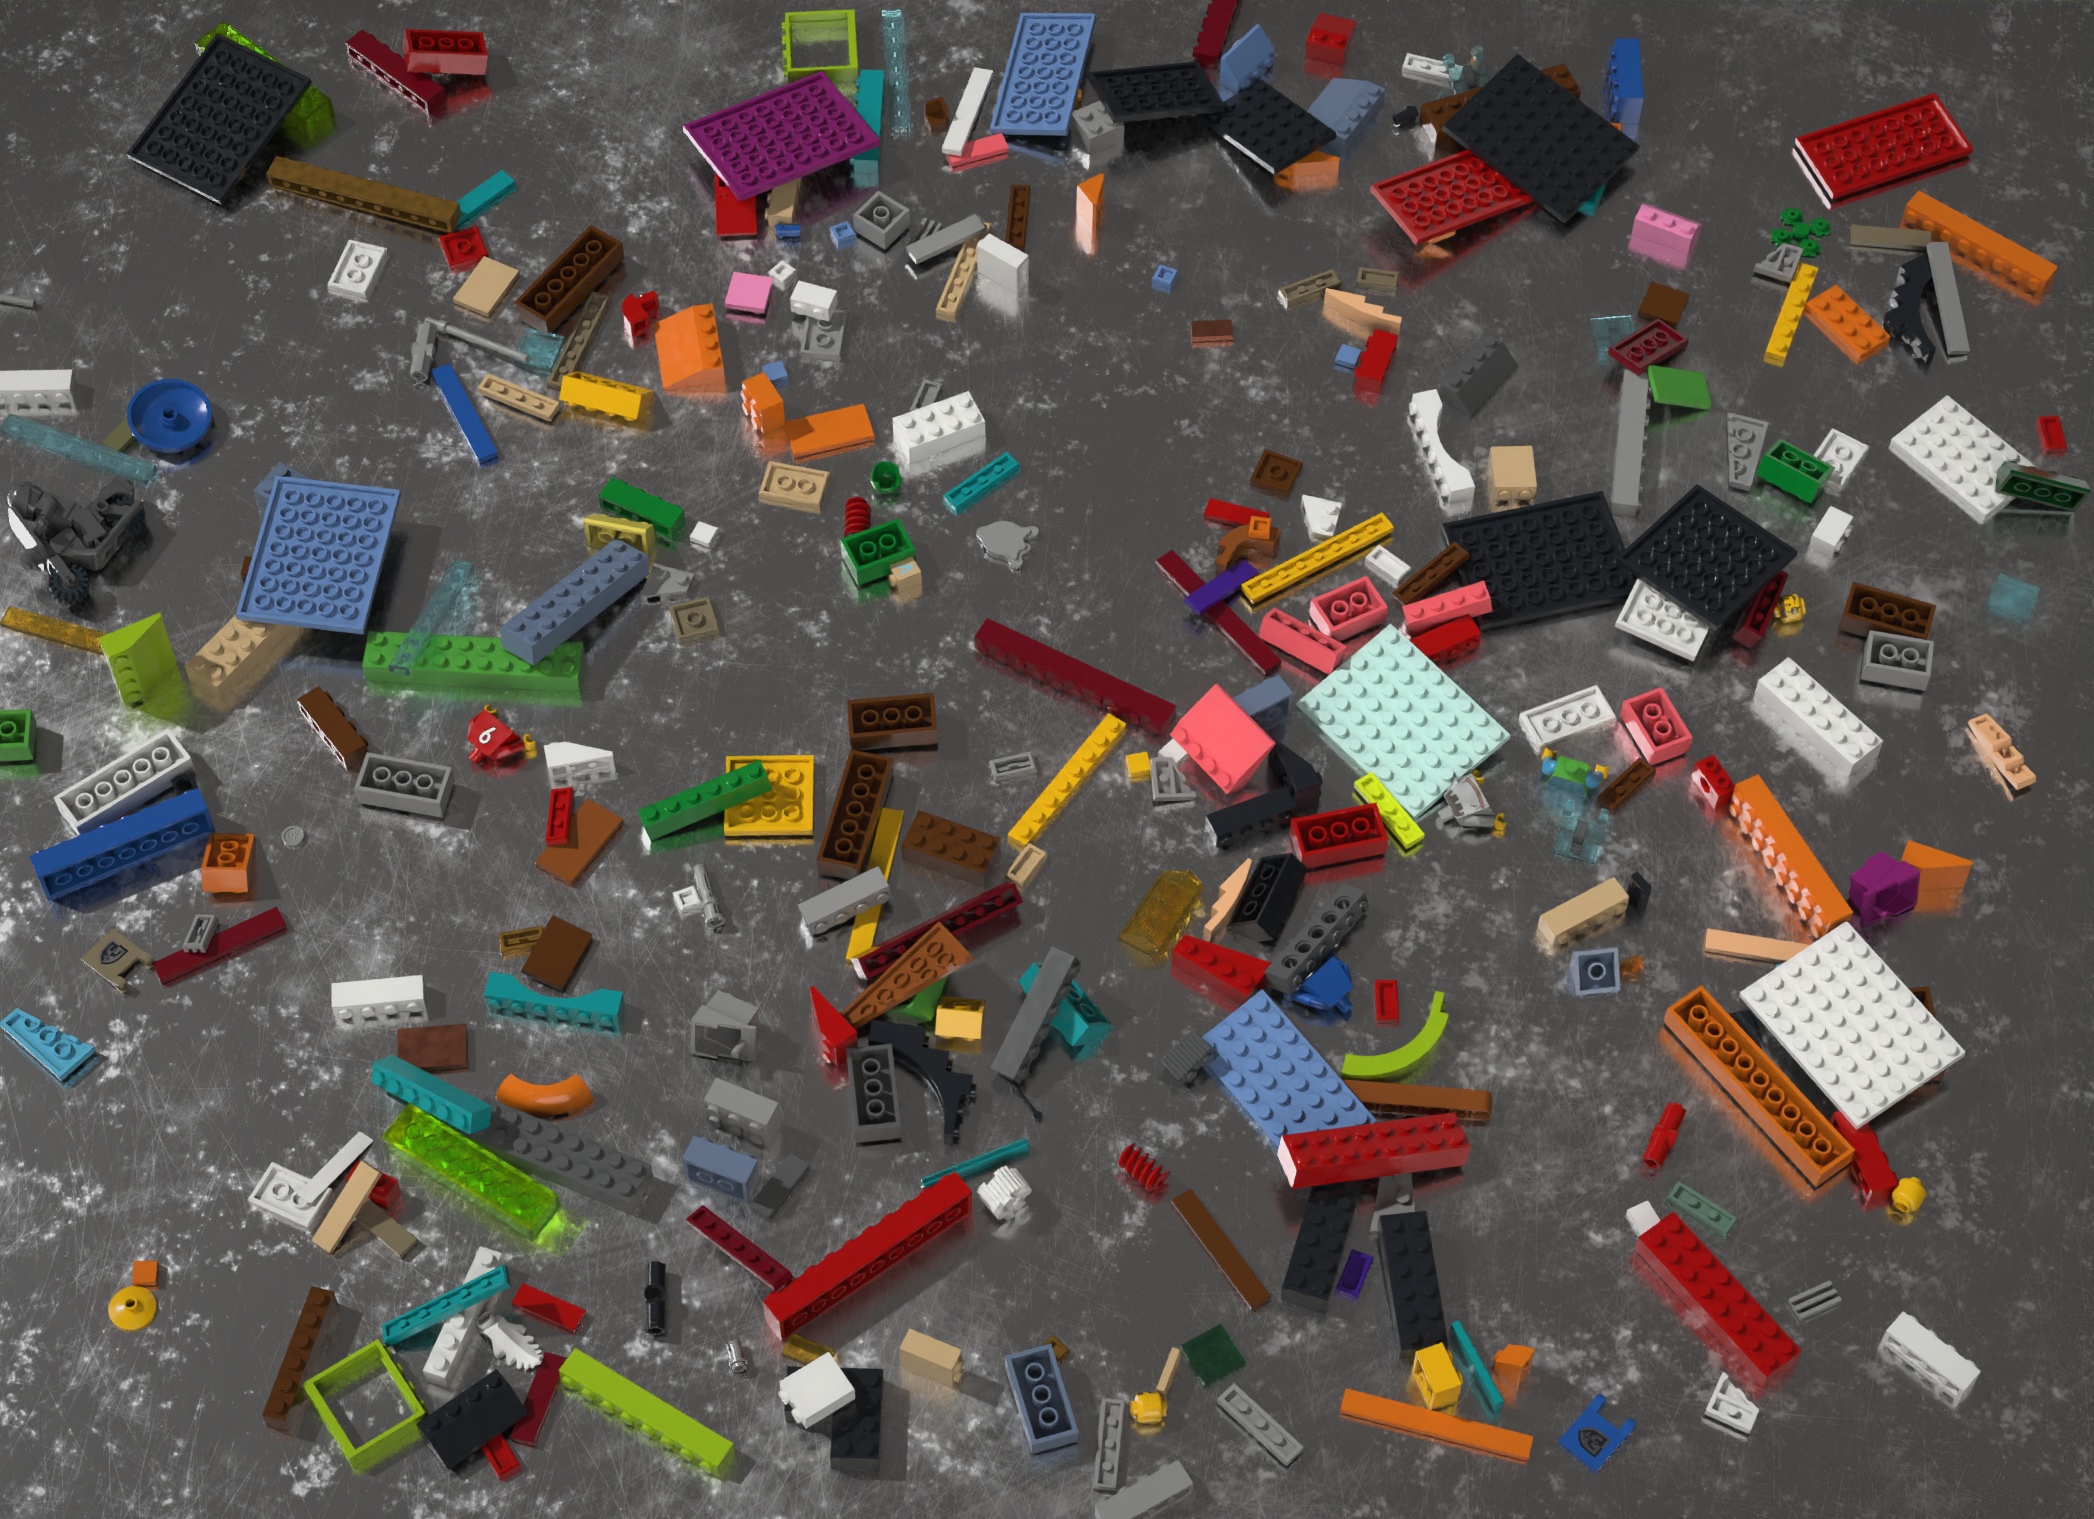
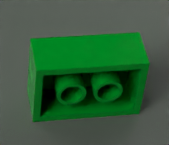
M899 518L840 539L841 555L858 586L890 574L889 565L912 556L916 562V550Z

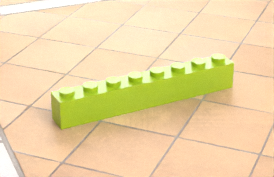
M577 1348L572 1351L559 1369L561 1383L569 1389L575 1388L579 1390L585 1399L597 1401L605 1411L609 1413L615 1412L620 1415V1419L626 1424L632 1425L633 1423L638 1426L644 1435L656 1437L664 1447L668 1449L674 1448L679 1451V1454L685 1460L697 1462L700 1468L709 1474L713 1472L719 1476L735 1453L734 1443Z

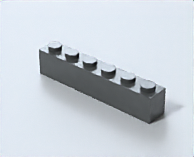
M1053 946L1051 947L991 1066L995 1073L1018 1084H1021L1022 1080L1028 1076L1029 1066L1032 1060L1038 1056L1039 1046L1042 1040L1048 1036L1050 1024L1053 1018L1058 1016L1060 1004L1063 998L1068 996L1073 978L1077 977L1080 972L1081 962L1075 956Z

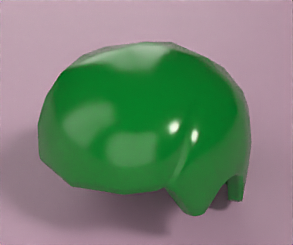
M881 461L875 464L870 477L873 488L881 494H892L898 491L902 483L899 467L890 461Z

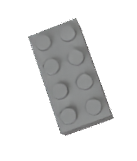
M367 752L354 790L358 803L443 818L455 780L452 767Z

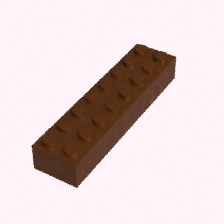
M1565 63L1540 70L1580 100L1581 90ZM1482 87L1421 104L1419 121L1434 148L1457 142L1442 130L1443 125Z

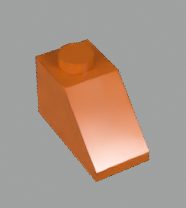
M1508 1344L1504 1351L1500 1349L1493 1359L1495 1362L1493 1371L1518 1387L1531 1368L1535 1349Z

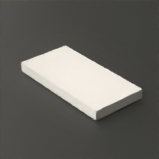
M1598 685L1524 711L1519 716L1539 751L1617 721L1616 715Z

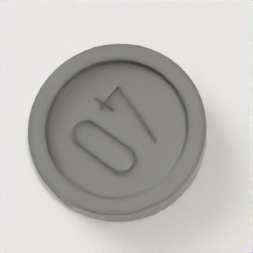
M289 826L282 833V840L289 847L300 845L305 838L303 830L298 826Z

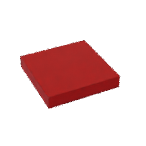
M478 226L439 236V241L450 270L479 263L484 256L489 258Z

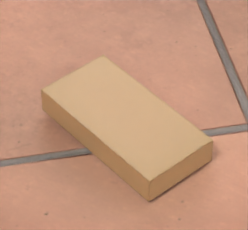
M1028 843L1006 871L1004 878L1010 882H1015L1017 886L1023 889L1047 858V853Z
M1174 1347L1171 1349L1156 1388V1392L1160 1393L1161 1397L1164 1398L1167 1396L1180 1362L1181 1351Z

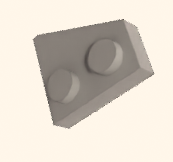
M1172 757L1150 758L1153 801H1189L1196 799L1195 791H1191L1186 783L1187 779L1178 770V766Z

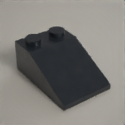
M1272 738L1276 744L1268 753V764L1280 787L1287 786L1297 805V813L1318 806L1319 797L1321 796L1320 789L1323 784L1320 773L1316 772L1309 762L1277 739Z

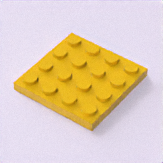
M814 755L726 756V773L760 759L773 790L726 809L724 813V836L813 835Z

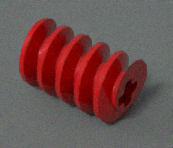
M862 497L848 499L845 502L843 538L870 529L871 506L867 504V501Z
M1136 1143L1129 1145L1121 1154L1118 1166L1125 1168V1172L1131 1174L1133 1179L1138 1180L1140 1185H1145L1147 1191L1150 1192L1160 1188L1169 1177L1170 1171L1167 1170L1161 1173L1163 1169L1162 1164L1155 1168L1154 1166L1157 1161L1155 1158L1148 1162L1149 1153L1141 1156L1142 1147L1134 1150Z

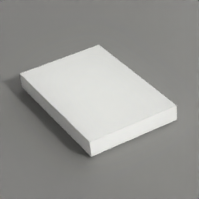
M349 240L327 284L328 290L367 298L388 254L387 248Z
M1832 428L1814 454L1816 458L1835 467L1825 486L1840 493L1868 452L1869 446Z
M271 1162L248 1198V1202L306 1230H310L333 1194V1190L327 1187L312 1203H309L297 1195V1193L311 1179Z

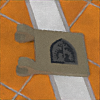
M114 928L80 958L82 962L109 981L121 993H125L129 989L128 985H126V980L120 977L137 960L148 969L153 967L152 963L154 962L152 955L141 950Z

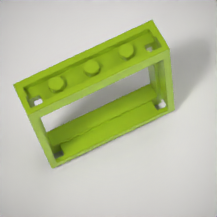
M855 9L785 13V22L781 24L782 33L786 32V35H782L783 47H786V50H783V62H787V65H783L784 77H788V84L821 71L825 73L831 82H852L857 80L858 60ZM848 27L849 66L793 68L792 30Z
M379 1339L302 1383L305 1393L352 1468L418 1429L416 1424L426 1418V1413L429 1412L423 1400L418 1401L414 1396L417 1392L411 1381L405 1382L402 1377L405 1373L398 1362L394 1364L391 1360L393 1354L387 1345L382 1346ZM379 1358L414 1412V1415L355 1450L320 1395V1392Z

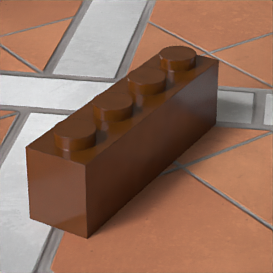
M318 686L297 699L302 714L346 769L365 758L368 752L367 747L369 746L367 740L363 735L359 736L356 733L357 729L351 720L347 721L344 718L343 710L340 706L336 707L333 704V698L328 691L324 692Z

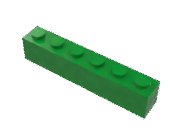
M759 759L637 811L651 841L769 792L773 788Z

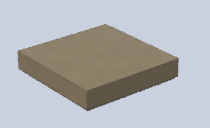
M710 596L668 606L679 644L720 634V628Z

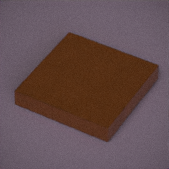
M1651 282L1639 308L1638 316L1651 320L1659 318L1667 325L1676 328L1690 294Z
M1265 449L1249 480V484L1288 498L1303 468V462Z

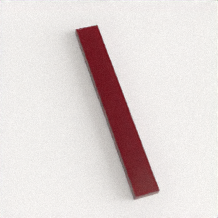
M1173 550L1156 560V565L1186 596L1206 584ZM1223 600L1203 612L1264 675L1281 665L1282 660Z

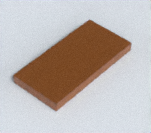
M587 798L572 816L569 843L547 846L536 859L535 866L572 886L624 823L623 818Z

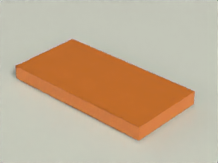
M864 404L784 422L794 458L875 440Z

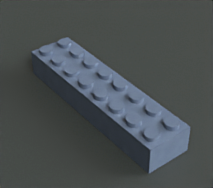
M615 538L500 627L501 646L534 666L648 576V555Z

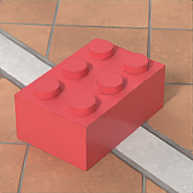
M1365 576L1311 599L1309 614L1321 633L1340 642L1386 622L1388 606L1369 578Z
M1662 687L1623 701L1620 716L1651 766L1690 750L1693 737Z

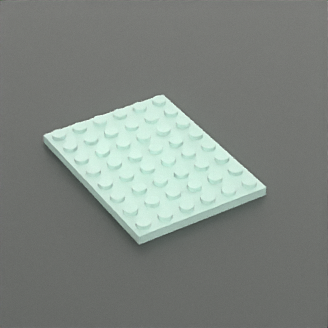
M1389 624L1295 704L1296 708L1366 775L1373 772L1414 821L1444 796L1454 778L1468 775L1510 739V734L1392 624Z

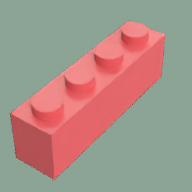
M1481 581L1402 606L1407 628L1412 637L1431 631L1467 614L1472 618L1491 612L1492 605L1485 582Z
M1275 607L1263 617L1258 637L1266 642L1277 646L1286 653L1301 659L1303 662L1316 667L1328 675L1342 665L1347 648L1346 645Z

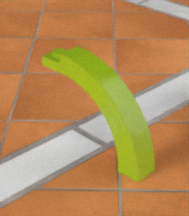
M1435 991L1431 1012L1426 1025L1407 1045L1393 1052L1376 1056H1358L1346 1053L1341 1080L1388 1083L1410 1074L1424 1064L1439 1046L1446 1030L1449 1014L1445 1013L1447 1002L1443 1001L1444 992Z

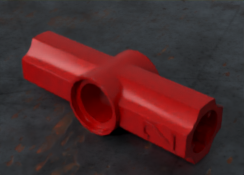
M1676 1102L1668 1103L1660 1122L1656 1123L1649 1140L1650 1143L1642 1158V1162L1646 1167L1654 1170L1660 1169L1663 1165L1669 1149H1672L1679 1133L1678 1129L1687 1111L1682 1105Z

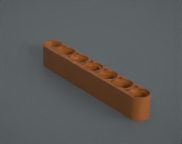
M1342 1080L1370 1112L1422 1116L1455 1112L1457 1118L1487 1120L1492 1115V1094L1484 1090Z

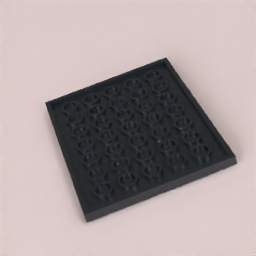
M217 33L126 155L128 158L222 205L307 91L312 81L310 78Z
M1519 54L1514 56L1442 128L1445 133L1563 223H1566L1640 148V145Z
M1603 491L1442 523V531L1448 546L1455 541L1470 556L1468 560L1457 568L1463 587L1484 581L1488 590L1492 611L1475 616L1479 630L1626 600L1638 579L1616 563V558L1626 548Z

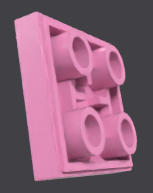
M733 272L725 300V308L765 313L773 285V278Z

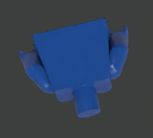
M1332 950L1328 953L1327 957L1323 958L1321 961L1322 965L1298 988L1299 990H1295L1291 995L1282 992L1286 1001L1295 1000L1325 1011L1336 1005L1344 1014L1353 1006L1345 996L1353 988L1350 968L1339 958L1335 957Z

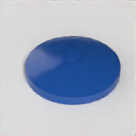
M162 379L145 385L135 393L128 405L127 421L131 434L141 445L157 452L173 453L195 446L206 436L212 423V410L205 393L194 384L179 379Z

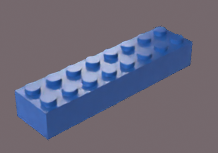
M199 788L186 791L172 799H166L155 806L146 807L130 816H124L110 824H104L90 832L81 833L70 840L59 842L48 849L39 850L29 857L45 896L49 899L215 831L206 803Z

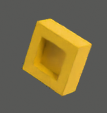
M1147 751L1126 755V764L1130 778L1150 775V760Z

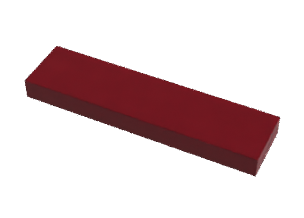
M544 1352L542 1363L537 1369L523 1404L528 1415L515 1424L510 1436L511 1440L534 1447L561 1380L559 1369L567 1360L566 1357Z

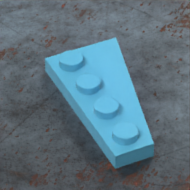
M17 1008L0 1022V1026L61 1081L96 1051L94 1046L88 1043L85 1044L72 1035L64 1034L58 1028L52 1025L48 1026L42 1023L40 1019Z

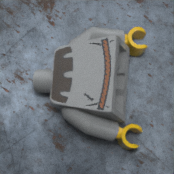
M1474 770L1471 774L1454 778L1444 794L1448 806L1438 811L1442 821L1445 823L1455 817L1461 826H1494L1497 830H1503L1507 822L1500 821L1505 818V815L1499 813L1495 818L1492 816L1495 813L1480 787L1484 781V777L1478 778L1480 772Z

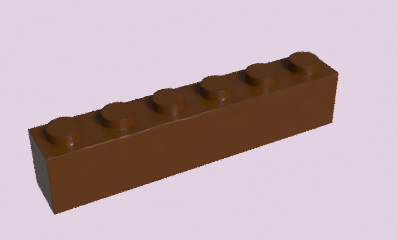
M314 1286L310 1288L262 1414L267 1427L290 1432L305 1392L302 1383L310 1379L338 1305L334 1291Z

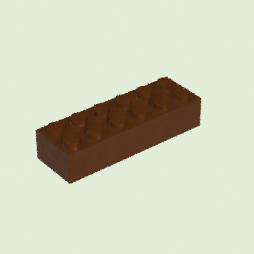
M590 225L514 302L516 317L549 336L624 259L622 242Z
M850 750L817 857V870L819 874L850 880L864 873L882 807L884 806L894 773L893 758Z

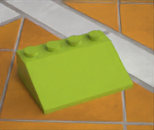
M160 612L98 638L115 687L124 705L145 697L177 664Z

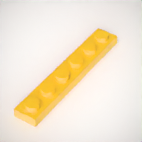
M1799 262L1767 346L1765 357L1782 362L1785 361L1817 275L1818 267Z

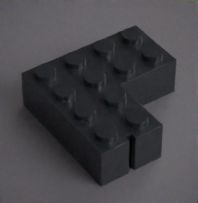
M787 1366V1377L803 1367ZM840 1368L855 1389V1399L816 1422L832 1424L831 1469L880 1470L884 1392L883 1369ZM789 1403L786 1404L784 1409L786 1422L797 1423L791 1413L792 1407Z

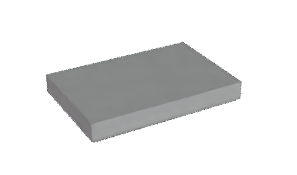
M835 308L830 321L806 316L800 358L841 361L848 308Z

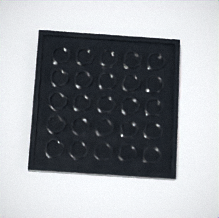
M1696 484L1616 558V563L1717 632L1797 557L1798 551Z

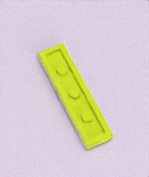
M1373 772L1354 782V788L1368 804L1377 803L1382 821L1406 849L1424 839V832Z

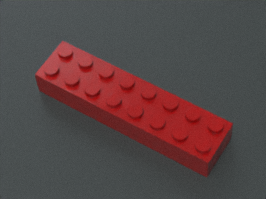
M1453 1112L1282 1135L1277 1155L1291 1188L1296 1189L1466 1165L1471 1145L1456 1113Z
M1674 1211L1638 1237L1635 1250L1761 1388H1764L1798 1361L1802 1350Z

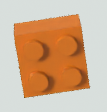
M762 372L742 381L743 390L741 391V396L744 400L742 407L746 415L750 414L755 429H759L763 435H766L784 427L783 400L766 374Z

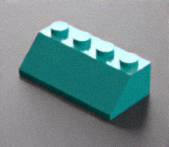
M1033 962L1018 981L1026 994H1028L1043 962ZM1073 978L1070 984V992L1066 998H1063L1060 1004V1012L1056 1018H1053L1051 1024L1061 1031L1067 1043L1072 1046L1088 1044L1109 1030L1113 1023Z

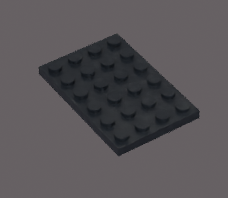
M1198 61L1088 72L1087 79L1113 123L1205 113L1213 114L1224 112L1225 109L1223 100Z
M1263 80L1256 82L1224 101V112L1201 115V122L1274 175L1336 139V132Z

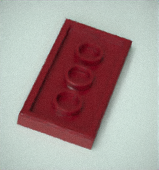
M1657 318L1610 347L1607 354L1639 376L1646 372L1650 365L1655 366L1686 347L1689 340Z

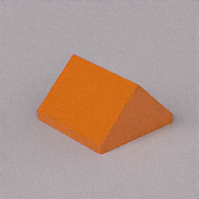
M1103 173L1077 185V212L1093 230L1097 228L1104 202L1105 174Z

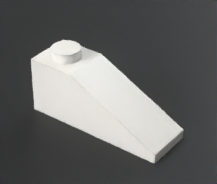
M553 742L549 745H544L550 779L615 767L612 751L570 742Z

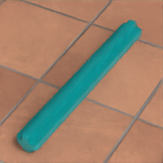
M1023 1138L921 1179L923 1189L931 1188L938 1183L942 1176L950 1175L954 1171L962 1178L1028 1152L1030 1150L1029 1143Z

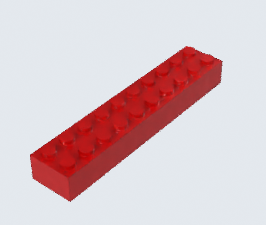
M956 1171L950 1175L942 1176L937 1184L931 1188L923 1189L919 1196L912 1201H905L900 1206V1209L894 1213L886 1214L881 1219V1222L875 1226L867 1227L857 1238L846 1241L841 1249L827 1254L819 1264L809 1266L804 1271V1274L789 1280L782 1289L769 1293L763 1301L765 1321L778 1338L784 1341L972 1212V1191Z

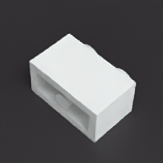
M798 281L790 298L791 312L814 317L818 320L830 321L838 304L837 291Z
M1830 506L1812 534L1809 548L1832 558L1836 551L1840 552L1845 542L1843 540L1844 537L1850 536L1854 527L1851 525L1853 516Z

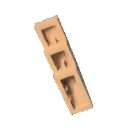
M1326 288L1324 304L1364 326L1399 336L1402 317L1383 313V306L1365 303L1366 296Z
M1987 713L1968 721V725L1990 759L2017 790L2036 782V775L2024 764V757L2011 745L2012 738Z
M1249 858L1219 888L1220 899L1212 906V919L1204 926L1203 937L1209 942L1225 926L1245 891L1251 873L1252 860Z

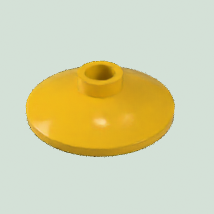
M129 1286L118 1291L113 1296L109 1304V1316L113 1324L120 1329L128 1331L138 1330L146 1326L153 1319L157 1303L154 1295L148 1289L141 1286ZM135 1302L134 1306L127 1307L129 1303Z

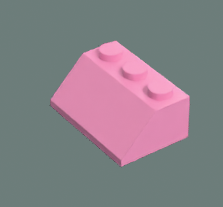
M1642 204L1635 217L1632 234L1688 255L1703 224L1650 204Z

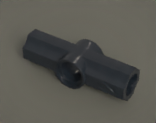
M651 1261L645 1264L644 1331L651 1335H660L666 1331V1264L659 1261ZM655 1295L660 1296V1298L655 1301L650 1299L652 1296Z

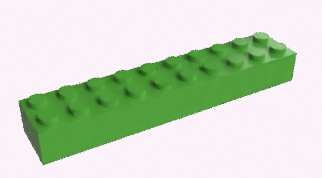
M369 631L362 668L366 681L580 693L585 651L583 642L564 641L533 666L501 646V638Z

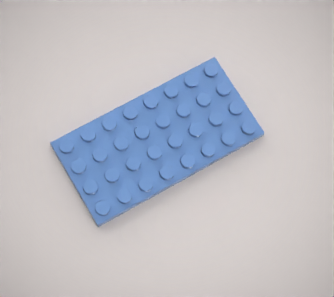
M1095 13L1020 14L990 126L991 134L1068 135L1072 119L1071 112L1074 111L1097 20Z
M1263 989L1203 1036L1204 1040L1216 1051L1213 1054V1060L1207 1066L1278 1149L1282 1135L1377 1123L1372 1114Z

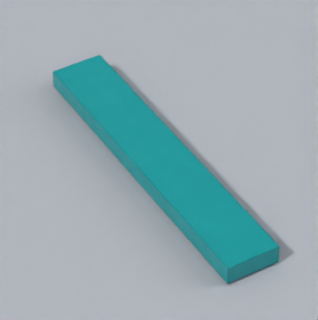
M503 1264L382 1324L383 1343L390 1347L511 1287L509 1269Z

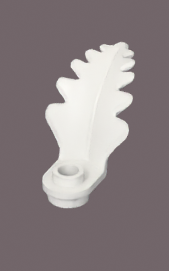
M490 1311L483 1313L477 1319L478 1331L491 1339L496 1358L500 1359L506 1355V1364L508 1366H511L517 1360V1369H521L524 1365L525 1370L529 1369L530 1366L534 1368L542 1363L543 1355L541 1354L543 1351L538 1350L540 1346L538 1344L531 1345L535 1338L533 1336H523L526 1331L525 1326L509 1323L503 1316Z

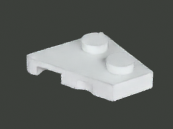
M1302 495V505H1304L1306 511L1305 515L1310 525L1311 536L1325 540L1333 538L1342 503Z
M1722 1372L1704 1414L1749 1434L1759 1409L1751 1401H1748L1741 1389H1737L1729 1381V1376Z

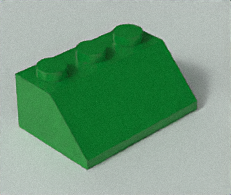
M1780 438L1764 454L1756 475L1762 477L1766 482L1779 486L1783 491L1796 495L1800 500L1812 503L1821 493L1835 467Z

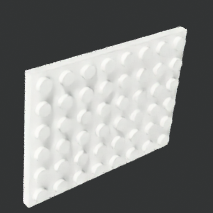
M1847 921L1745 988L1739 994L1744 1003L1856 1130L1965 1056V1051Z

